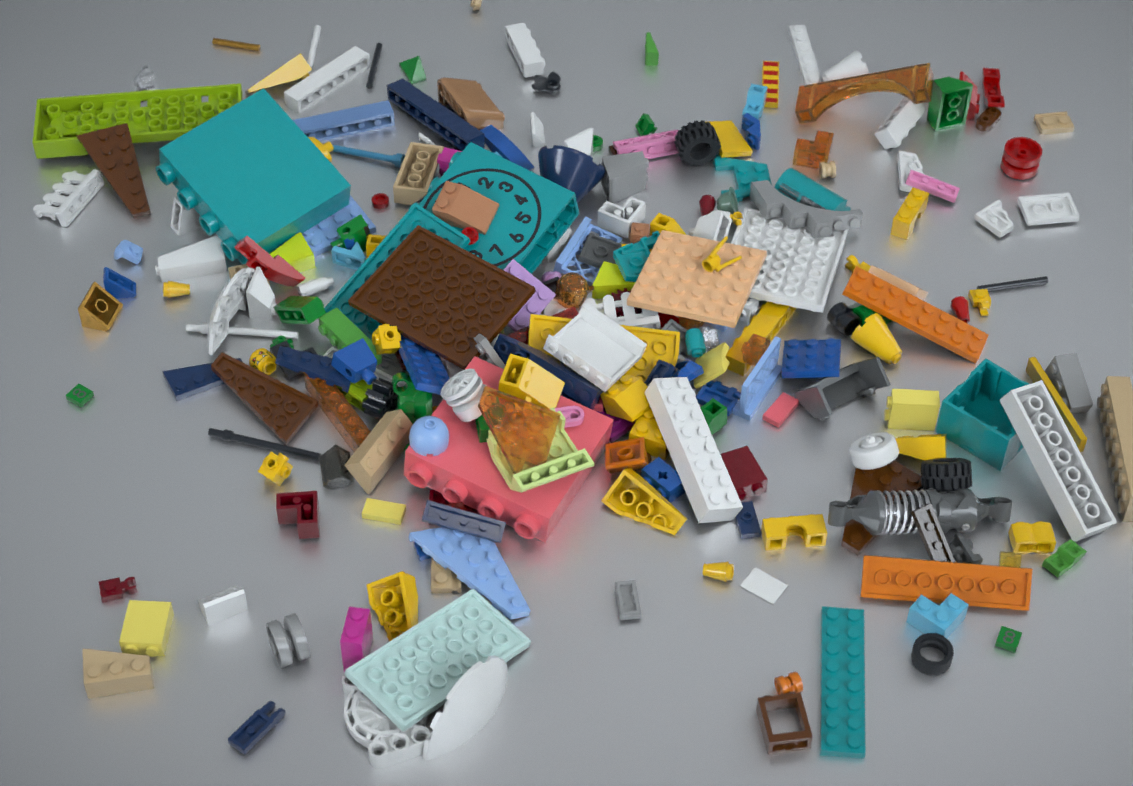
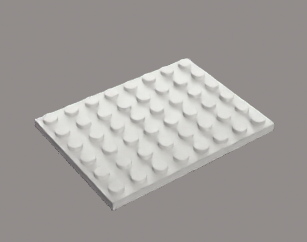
M745 208L742 214L743 218L741 219L742 224L737 226L731 244L767 251V257L749 298L823 313L849 229L832 231L831 236L814 238L807 227L789 229L782 217L765 219L759 210Z

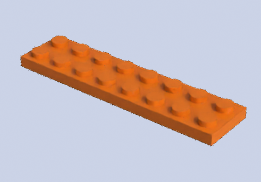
M857 266L842 295L975 364L989 334Z
M863 555L860 597L916 601L923 595L932 602L941 604L952 593L969 604V606L1029 611L1033 569Z

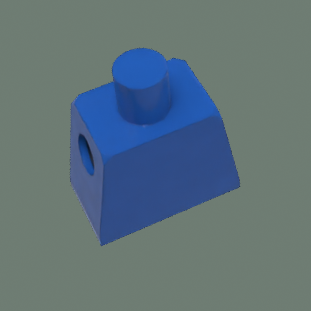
M363 338L333 353L331 365L350 382L356 383L364 379L368 385H371L372 381L377 379V376L374 374L377 359Z

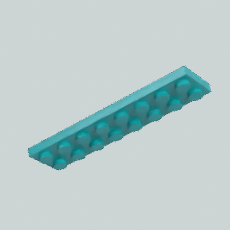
M822 606L820 755L865 759L864 610Z

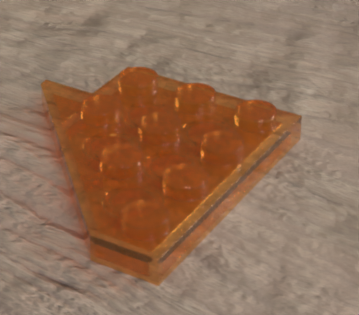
M485 386L478 403V408L513 474L522 472L524 464L535 467L546 463L561 414Z

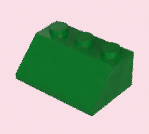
M952 77L933 80L926 119L934 131L966 124L973 89L972 83Z

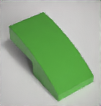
M1070 539L1060 545L1056 553L1046 558L1042 566L1058 578L1072 568L1087 551Z

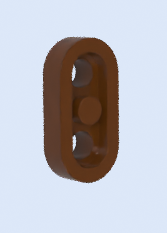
M996 107L986 108L977 118L976 128L983 132L990 131L1000 121L1001 111Z

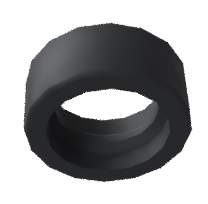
M937 633L923 634L914 642L911 653L912 662L922 673L928 675L945 673L952 663L954 655L953 646L942 635ZM924 647H934L942 651L945 658L941 661H930L921 655L920 650Z

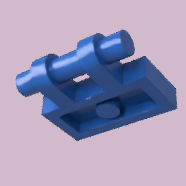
M711 380L706 383V386L703 385L696 395L698 404L703 406L714 398L727 407V416L729 417L741 398V392L737 388H729L722 385L720 381Z

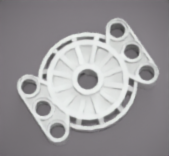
M344 672L342 675L343 692L347 696L344 708L346 727L350 735L358 743L368 748L371 766L378 769L423 755L425 740L431 739L430 730L425 727L428 715L403 732L361 690L352 684Z

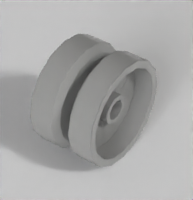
M295 613L284 617V628L278 620L266 623L269 643L281 668L292 665L293 654L299 661L311 657L304 629Z

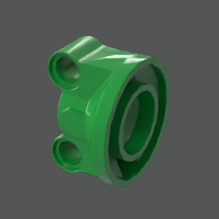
M402 372L395 374L392 378L394 392L398 394V408L396 410L402 409L412 422V425L423 416H431L432 393L416 390L410 375ZM400 381L406 382L402 387L396 385Z

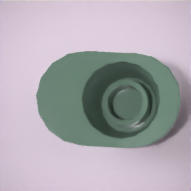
M730 187L728 192L719 196L717 199V210L727 211L730 214L738 211V201L733 187Z

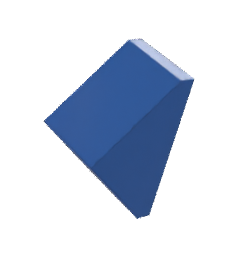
M108 267L104 268L103 283L108 293L116 299L134 298L136 296V282Z

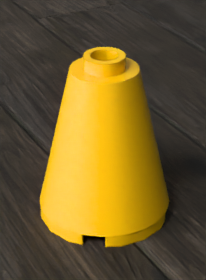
M878 313L872 314L864 320L866 323L862 327L859 325L855 329L851 338L855 343L887 364L898 363L902 358L901 348L882 316Z

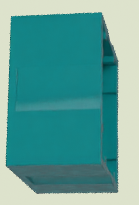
M985 358L970 373L967 380L958 385L942 401L935 432L946 434L947 440L1001 472L1024 446L1009 420L1000 399L1011 390L1029 385V383L1016 378L1009 371Z

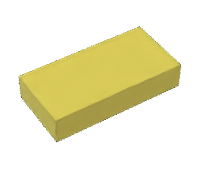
M367 498L362 510V518L401 525L406 512V505Z

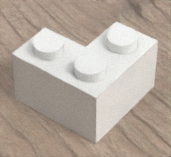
M631 196L622 207L606 201L598 210L597 227L629 239L632 222L642 223L645 219L646 202Z

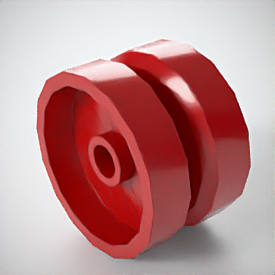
M1015 137L1008 140L1005 144L1001 160L1002 171L1007 176L1019 180L1034 177L1038 173L1042 157V147L1035 140L1026 137Z

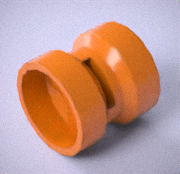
M796 671L789 673L786 677L779 676L774 679L778 695L789 692H803V683Z

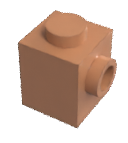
M632 222L630 243L635 244L640 241V238L649 237L650 224Z

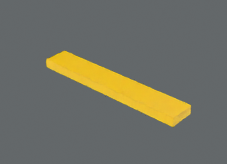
M1030 357L1025 371L1033 383L1043 381L1079 451L1083 452L1087 442L1086 435L1037 358Z

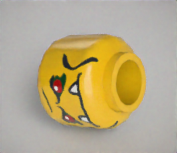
M260 348L251 354L249 358V365L267 375H271L276 370V357L267 349Z

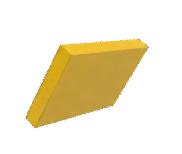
M732 120L709 121L714 126L720 140L721 149H719V155L721 158L752 155V149Z

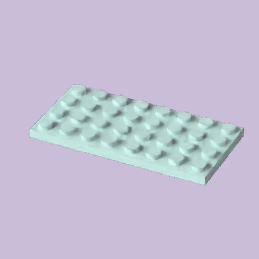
M472 589L347 668L345 676L404 732L447 702L446 696L450 690L477 662L485 663L488 656L492 655L499 657V659L502 658L507 662L530 647L531 640L476 590Z

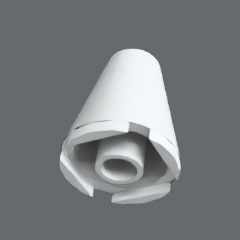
M859 51L851 53L824 72L823 77H821L823 85L828 88L868 82L870 77L866 62L863 63L861 61V58H863Z

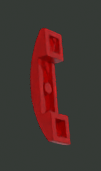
M983 68L982 70L983 98L987 107H1005L1004 96L1001 95L1000 89L1001 77L999 69Z

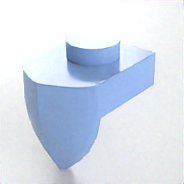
M123 240L115 249L114 259L118 260L123 257L138 265L142 258L143 248L128 240Z

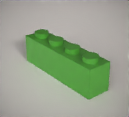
M338 308L318 318L319 332L321 335L326 336L334 347L336 346L341 350L363 338L377 359V365L382 363L381 354H376V348L372 341Z

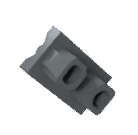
M961 533L954 535V540L948 545L955 561L981 564L983 559L980 554L972 552V541L964 539Z

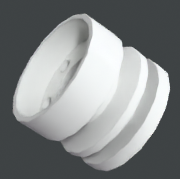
M471 368L465 369L451 377L445 383L440 393L447 404L453 407L454 413L462 422L472 421L484 414L490 408L495 398L489 388L482 384L483 381L476 371Z

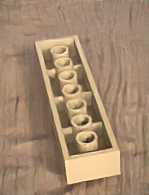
M1107 376L1105 383L1101 385V396L1097 398V408H1100L1101 411L1100 422L1103 423V437H1106L1105 448L1106 452H1109L1108 463L1109 467H1112L1111 478L1112 482H1115L1114 493L1119 501L1118 513H1121L1123 522H1133V388L1130 377Z

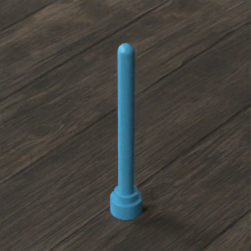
M333 145L334 149L332 151L392 162L395 167L400 168L405 154L400 153L392 156Z

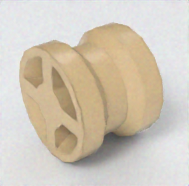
M834 161L819 163V176L821 179L836 177V164Z

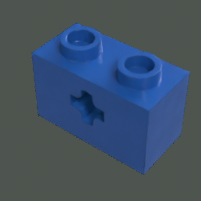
M657 457L642 468L641 477L670 503L685 493L678 472L660 457Z

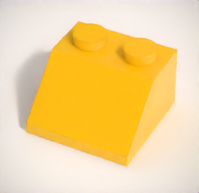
M628 374L621 377L606 392L600 394L606 413L631 422L635 421L651 408L644 393L648 386L641 378Z

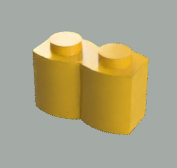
M1042 521L1032 524L1016 522L1010 526L1008 534L1013 553H1051L1054 551L1056 539L1051 523Z

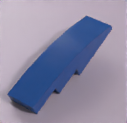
M493 125L480 130L484 133L485 144L492 153L497 151L503 158L531 172L534 170L535 167L521 150Z

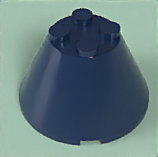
M554 145L553 148L544 146L539 150L540 176L574 192L577 204L605 176L604 167L600 163L599 165L595 164L591 156L581 151L559 145Z

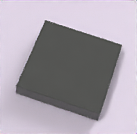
M589 233L578 261L599 269L604 261L616 264L613 252L621 248L622 244Z

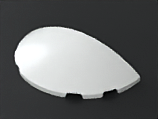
M247 267L239 270L218 296L208 326L207 347L209 355L215 353L229 334V321L238 309L247 310L246 291L255 269Z
M495 655L488 656L485 663L477 662L457 681L446 696L447 702L444 705V711L437 712L430 727L433 731L430 736L431 739L425 740L423 759L427 761L457 749L476 736L486 726L500 705L507 683V664L502 658L499 659Z

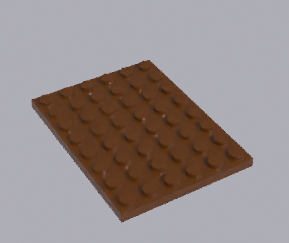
M418 225L348 300V303L351 307L382 324L397 326V331L401 335L465 370L474 356L479 357L481 355L475 347L477 343L474 337L481 334L491 344L536 290L534 286Z

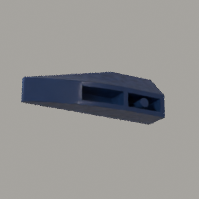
M499 334L493 346V349L505 364L508 361L509 355L513 354L530 359L565 382L561 396L593 410L601 397L600 394L603 393V390L560 360L504 334Z

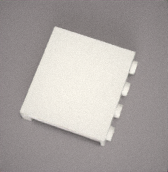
M585 302L579 314L554 336L548 335L543 349L606 392L642 358L647 344Z

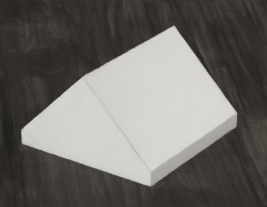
M237 585L197 600L208 625L248 611L244 589Z

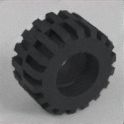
M696 120L693 123H687L688 125L686 126L683 125L681 130L677 131V135L674 138V143L684 164L687 163L688 166L693 165L697 167L698 165L703 166L705 163H710L712 159H715L716 155L720 152L721 144L714 126L709 122L705 123L703 120L700 122Z
M937 458L920 463L921 486L923 489L934 488L938 492H947L972 486L970 460L964 458Z

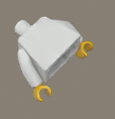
M713 210L709 214L698 218L696 227L689 230V235L722 241L725 236H728L732 220L737 226L742 224V213L737 211L730 214L727 211Z

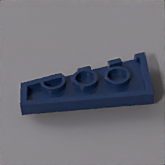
M279 347L275 364L297 373L303 371L312 379L318 377L325 380L327 385L332 387L338 385L342 387V391L347 393L349 391L351 382L331 365L332 358L289 347Z
M212 363L162 371L163 377L176 401L225 384L211 369Z

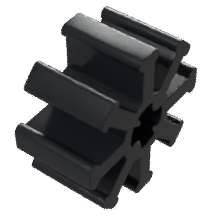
M382 378L372 381V390L367 388L365 393L369 398L362 403V407L366 408L364 413L380 420L386 412H389V408L394 410L396 403H393V400L398 397V394L394 392L392 382Z

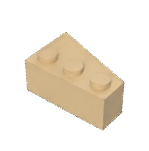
M82 648L84 687L88 699L154 689L153 669L149 656Z

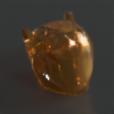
M565 273L557 282L554 299L565 308L576 309L584 303L588 293L594 290V286H588L587 281L578 273Z

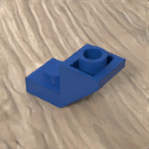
M746 113L742 116L741 129L746 132L745 141L748 145L758 151L761 140L760 121Z

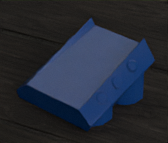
M687 358L677 361L675 370L670 378L687 377L690 382L703 374L704 371L702 366Z

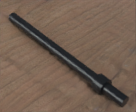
M209 428L208 431L209 436L222 438V441L226 442L235 441L317 461L321 459V453L235 434L231 430L225 429L222 431Z

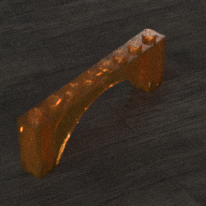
M930 63L799 86L795 113L799 124L815 122L825 111L845 99L864 93L880 91L901 94L910 99L913 104L931 102L934 74Z

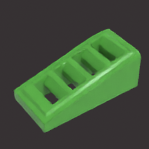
M647 32L645 39V64L657 66L659 52L650 32Z

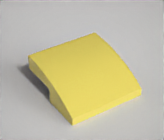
M726 342L696 358L695 363L702 366L704 371L703 374L693 379L696 389L726 372L730 363L725 357L730 348Z

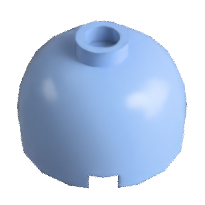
M423 416L411 426L409 434L410 446L416 453L422 456H427V454L437 456L443 453L449 444L450 435L448 427L436 416Z

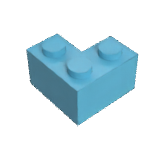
M952 593L940 606L921 595L909 608L906 622L923 634L937 633L948 638L965 620L969 604Z

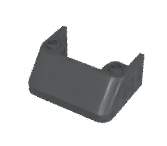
M879 357L845 366L840 369L839 377H823L793 393L795 398L799 400V403L813 418H819L821 421L830 417L833 409L859 396L870 397L876 394L875 390L888 387L891 384Z

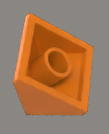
M644 437L605 444V467L610 474L620 473L628 468L632 470L641 469L649 464Z

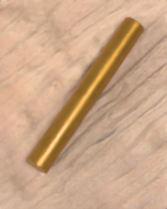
M213 38L212 44L260 51V45L219 38Z

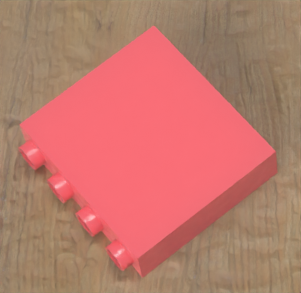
M474 356L466 369H474L482 379V384H485L494 397H497L499 381L504 369ZM560 396L556 408L578 406L583 409V422L578 426L564 428L578 451L586 449L595 466L605 451V444H608L610 441L614 419ZM498 398L499 404L503 405L504 408L503 420H506L507 424L511 423L505 415V409L515 402ZM443 399L431 416L440 418L448 427L450 437L447 449L437 456H433V454L422 456L416 453L409 445L405 451L404 476L407 477L411 484L418 488H425L427 486L442 493L443 497L454 505H461L463 503L477 510L482 516L506 522L523 538H536L546 543L594 466L522 493L510 490L491 458L487 442L479 443L475 419L469 422L460 421L454 413L453 407L449 406L446 400ZM539 409L538 414L542 420L540 412L544 410Z

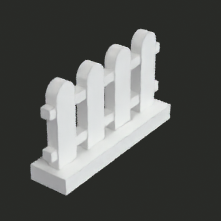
M93 169L87 175L78 174V171L64 173L62 175L64 182L56 183L52 187L55 193L43 196L44 205L38 204L34 206L33 210L38 218L42 216L51 217L52 220L59 219L61 226L68 227L105 184L100 170Z
M629 292L622 293L621 300L614 301L611 295H605L603 303L596 304L593 298H587L584 303L587 302L597 310L604 309L605 315L619 325L660 330L658 312L642 309V313L635 314L634 307L627 306ZM615 307H623L624 316L617 317Z

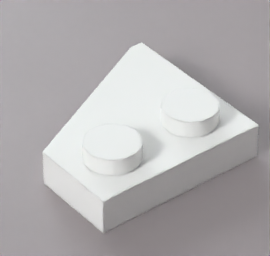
M997 200L976 213L974 219L1001 238L1011 232L1014 225L1008 218L1006 210L1003 211L1001 201Z

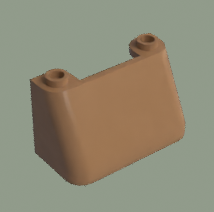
M446 77L437 80L438 102L441 105L449 104L459 117L478 130L489 125H493L498 130L504 128L503 121H505V116L503 112L488 97L480 83L474 80Z

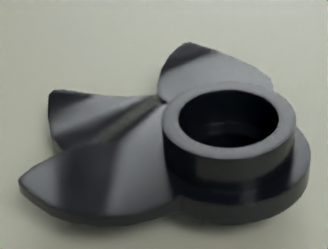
M554 71L548 75V78L535 75V84H532L531 87L537 91L556 93L561 89L559 83L561 78Z

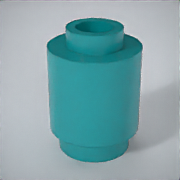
M698 328L687 330L685 335L687 354L694 358L701 357L706 352L703 333Z

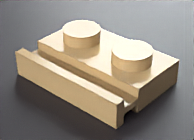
M1067 111L1034 115V121H1036V126L1041 135L1074 131V125L1070 117L1067 116Z
M431 557V593H452V591L461 593L462 582L456 578L457 574L449 568H443Z

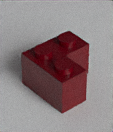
M317 491L276 493L278 523H297L299 539L320 538Z

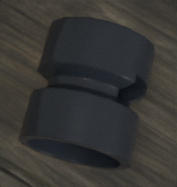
M843 302L835 304L827 314V320L833 326H837V330L845 337L851 336L855 329L862 324L861 318Z

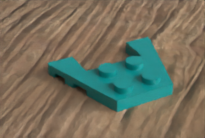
M716 156L713 160L715 171H734L737 190L734 191L738 202L750 196L751 182L768 180L771 183L767 164L727 157L721 158L720 156ZM721 190V194L726 193L729 190Z
M659 231L653 232L650 237L640 238V241L635 244H627L613 252V258L625 281H637L650 255L649 249H653L660 235Z

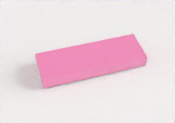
M914 170L910 171L905 183L953 203L960 189Z

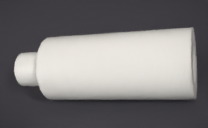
M324 276L297 285L299 296H309L327 290L329 285L334 284V280L332 277L326 279Z

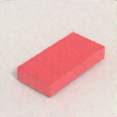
M783 392L763 414L762 420L779 428L797 408L799 400Z

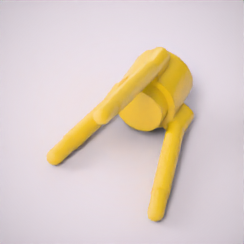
M727 236L702 261V267L707 272L711 273L714 270L719 272L722 268L742 259V256H738L720 265L721 258L717 255V252L728 239Z

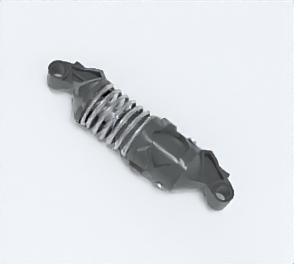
M934 488L921 489L920 491L913 490L912 492L909 490L905 492L892 490L890 493L886 490L883 493L879 490H871L867 495H857L847 502H830L828 524L835 527H843L848 521L854 519L860 522L869 534L873 536L885 535L887 533L890 535L894 533L897 535L901 533L905 535L908 533L919 534L911 511L931 503L944 534L948 533L951 529H956L960 533H970L987 515L997 522H1009L1012 500L1004 497L980 499L968 488H960L946 493H939ZM893 494H894V496H895V498H894V504H893V500H892V495H893Z

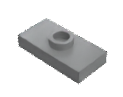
M635 580L615 582L614 587L620 620L641 618V608Z

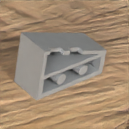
M1077 353L1055 356L1045 369V373L1072 415L1088 412L1093 406V402Z

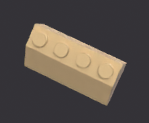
M410 142L393 186L394 203L412 205L428 194L430 183L438 167L437 158L439 153H442L444 146Z
M402 409L386 412L344 465L367 494L374 490L403 452L405 446L410 443L409 434L412 422Z

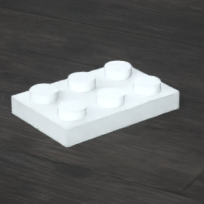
M1070 193L1018 197L1017 202L1027 226L1079 221L1080 216Z

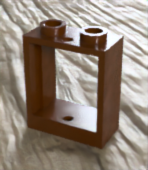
M789 692L776 696L766 695L758 698L756 712L768 755L811 749L813 735L801 692ZM796 708L802 731L773 734L767 711Z

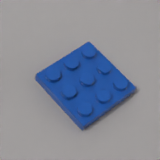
M791 339L784 341L782 378L839 377L841 339Z

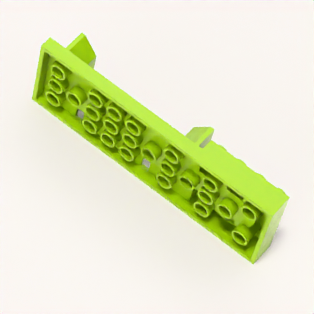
M240 83L37 99L33 133V147L36 158L46 159L88 155L76 135L128 123L133 143L175 140L241 102L242 86ZM202 96H208V102H202ZM141 101H147V107H141Z

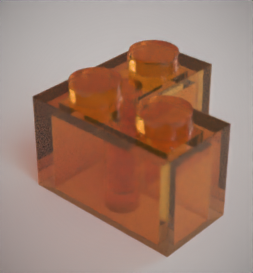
M817 130L815 141L797 138L793 165L819 169L820 162L828 163L834 133Z

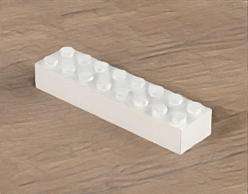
M654 378L644 393L698 523L732 521L743 506L688 378Z
M1043 381L1013 389L1002 397L1000 402L1071 539L1077 542L1101 533L1116 524L1117 521Z

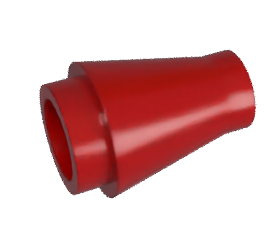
M963 296L953 298L950 305L952 311L958 319L969 323L968 300Z

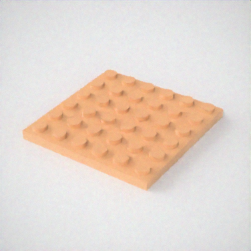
M662 230L627 298V306L735 328L767 257V251L724 243L717 252V255L721 258L720 265L738 256H742V259L722 268L719 272L714 270L710 273L702 267V261L721 241Z

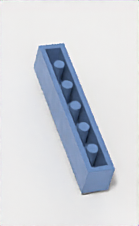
M389 100L293 120L307 137H315L319 141L395 126L394 112Z

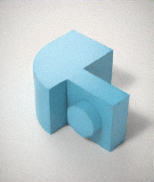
M751 84L742 116L748 113L756 119L762 117L768 87Z

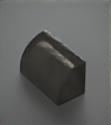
M334 445L319 457L323 487L327 489H342L354 483V477L344 466L351 457L350 452L338 445Z

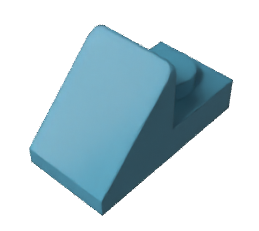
M358 242L355 243L351 250L334 246L331 250L332 262L347 268L358 270L366 260Z

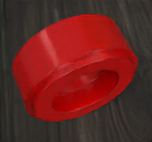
M378 193L371 199L372 206L375 209L381 210L389 206V197L386 194Z

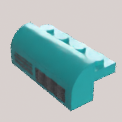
M794 168L787 169L774 186L776 190L786 197L811 207L833 211L851 210V207L846 205L848 200Z

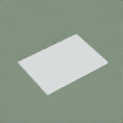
M756 567L740 585L742 588L771 604H774L788 587L787 584Z

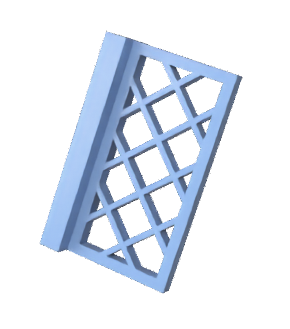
M585 216L556 260L554 271L566 274L592 287L600 269L588 265L589 268L581 269L580 264L585 263L578 261L575 255L581 253L583 244H585L591 231L617 243H621L623 238L591 224L592 219ZM575 265L577 270L572 271L568 269V266ZM592 273L593 279L585 277L584 274Z
M774 338L743 383L741 398L733 408L734 415L750 421L780 377L782 366L778 365L781 338Z

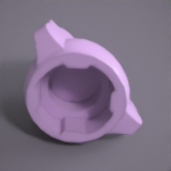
M557 271L545 272L541 278L542 283L557 276L561 279V274Z

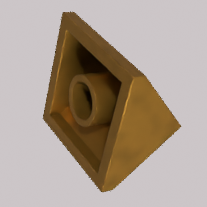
M96 282L92 283L79 305L78 311L82 327L108 331L123 304Z

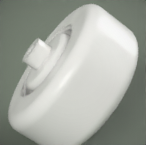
M879 432L856 440L850 446L849 453L856 468L871 470L893 462L899 455V448L892 434Z

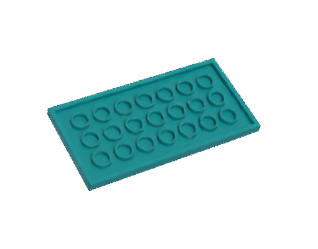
M415 203L324 308L326 313L338 308L372 341L373 332L382 323L351 307L348 300L418 225L462 249H465L471 242L469 237Z

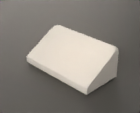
M531 112L532 146L544 147L543 124L535 113Z

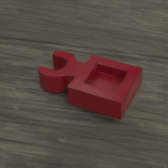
M120 577L99 581L102 603L123 599V593H137L136 585L130 586L136 584L135 577H128L122 582Z

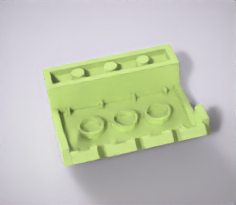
M554 408L540 412L542 420L538 413L522 418L524 426L521 420L505 424L506 432H504L502 426L488 430L489 436L486 440L491 458L510 490L522 493L594 466L595 463L586 449L578 451L564 430L566 419L561 411L556 413Z

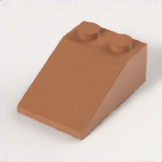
M446 181L432 208L433 215L450 226L461 229L472 227L478 233L486 235L499 208V204L464 185Z

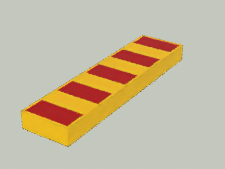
M763 61L762 86L768 87L764 107L778 108L779 62Z

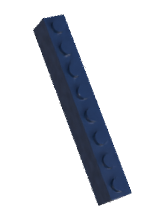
M402 78L387 85L389 101L461 151L470 142L485 148V135L482 131Z

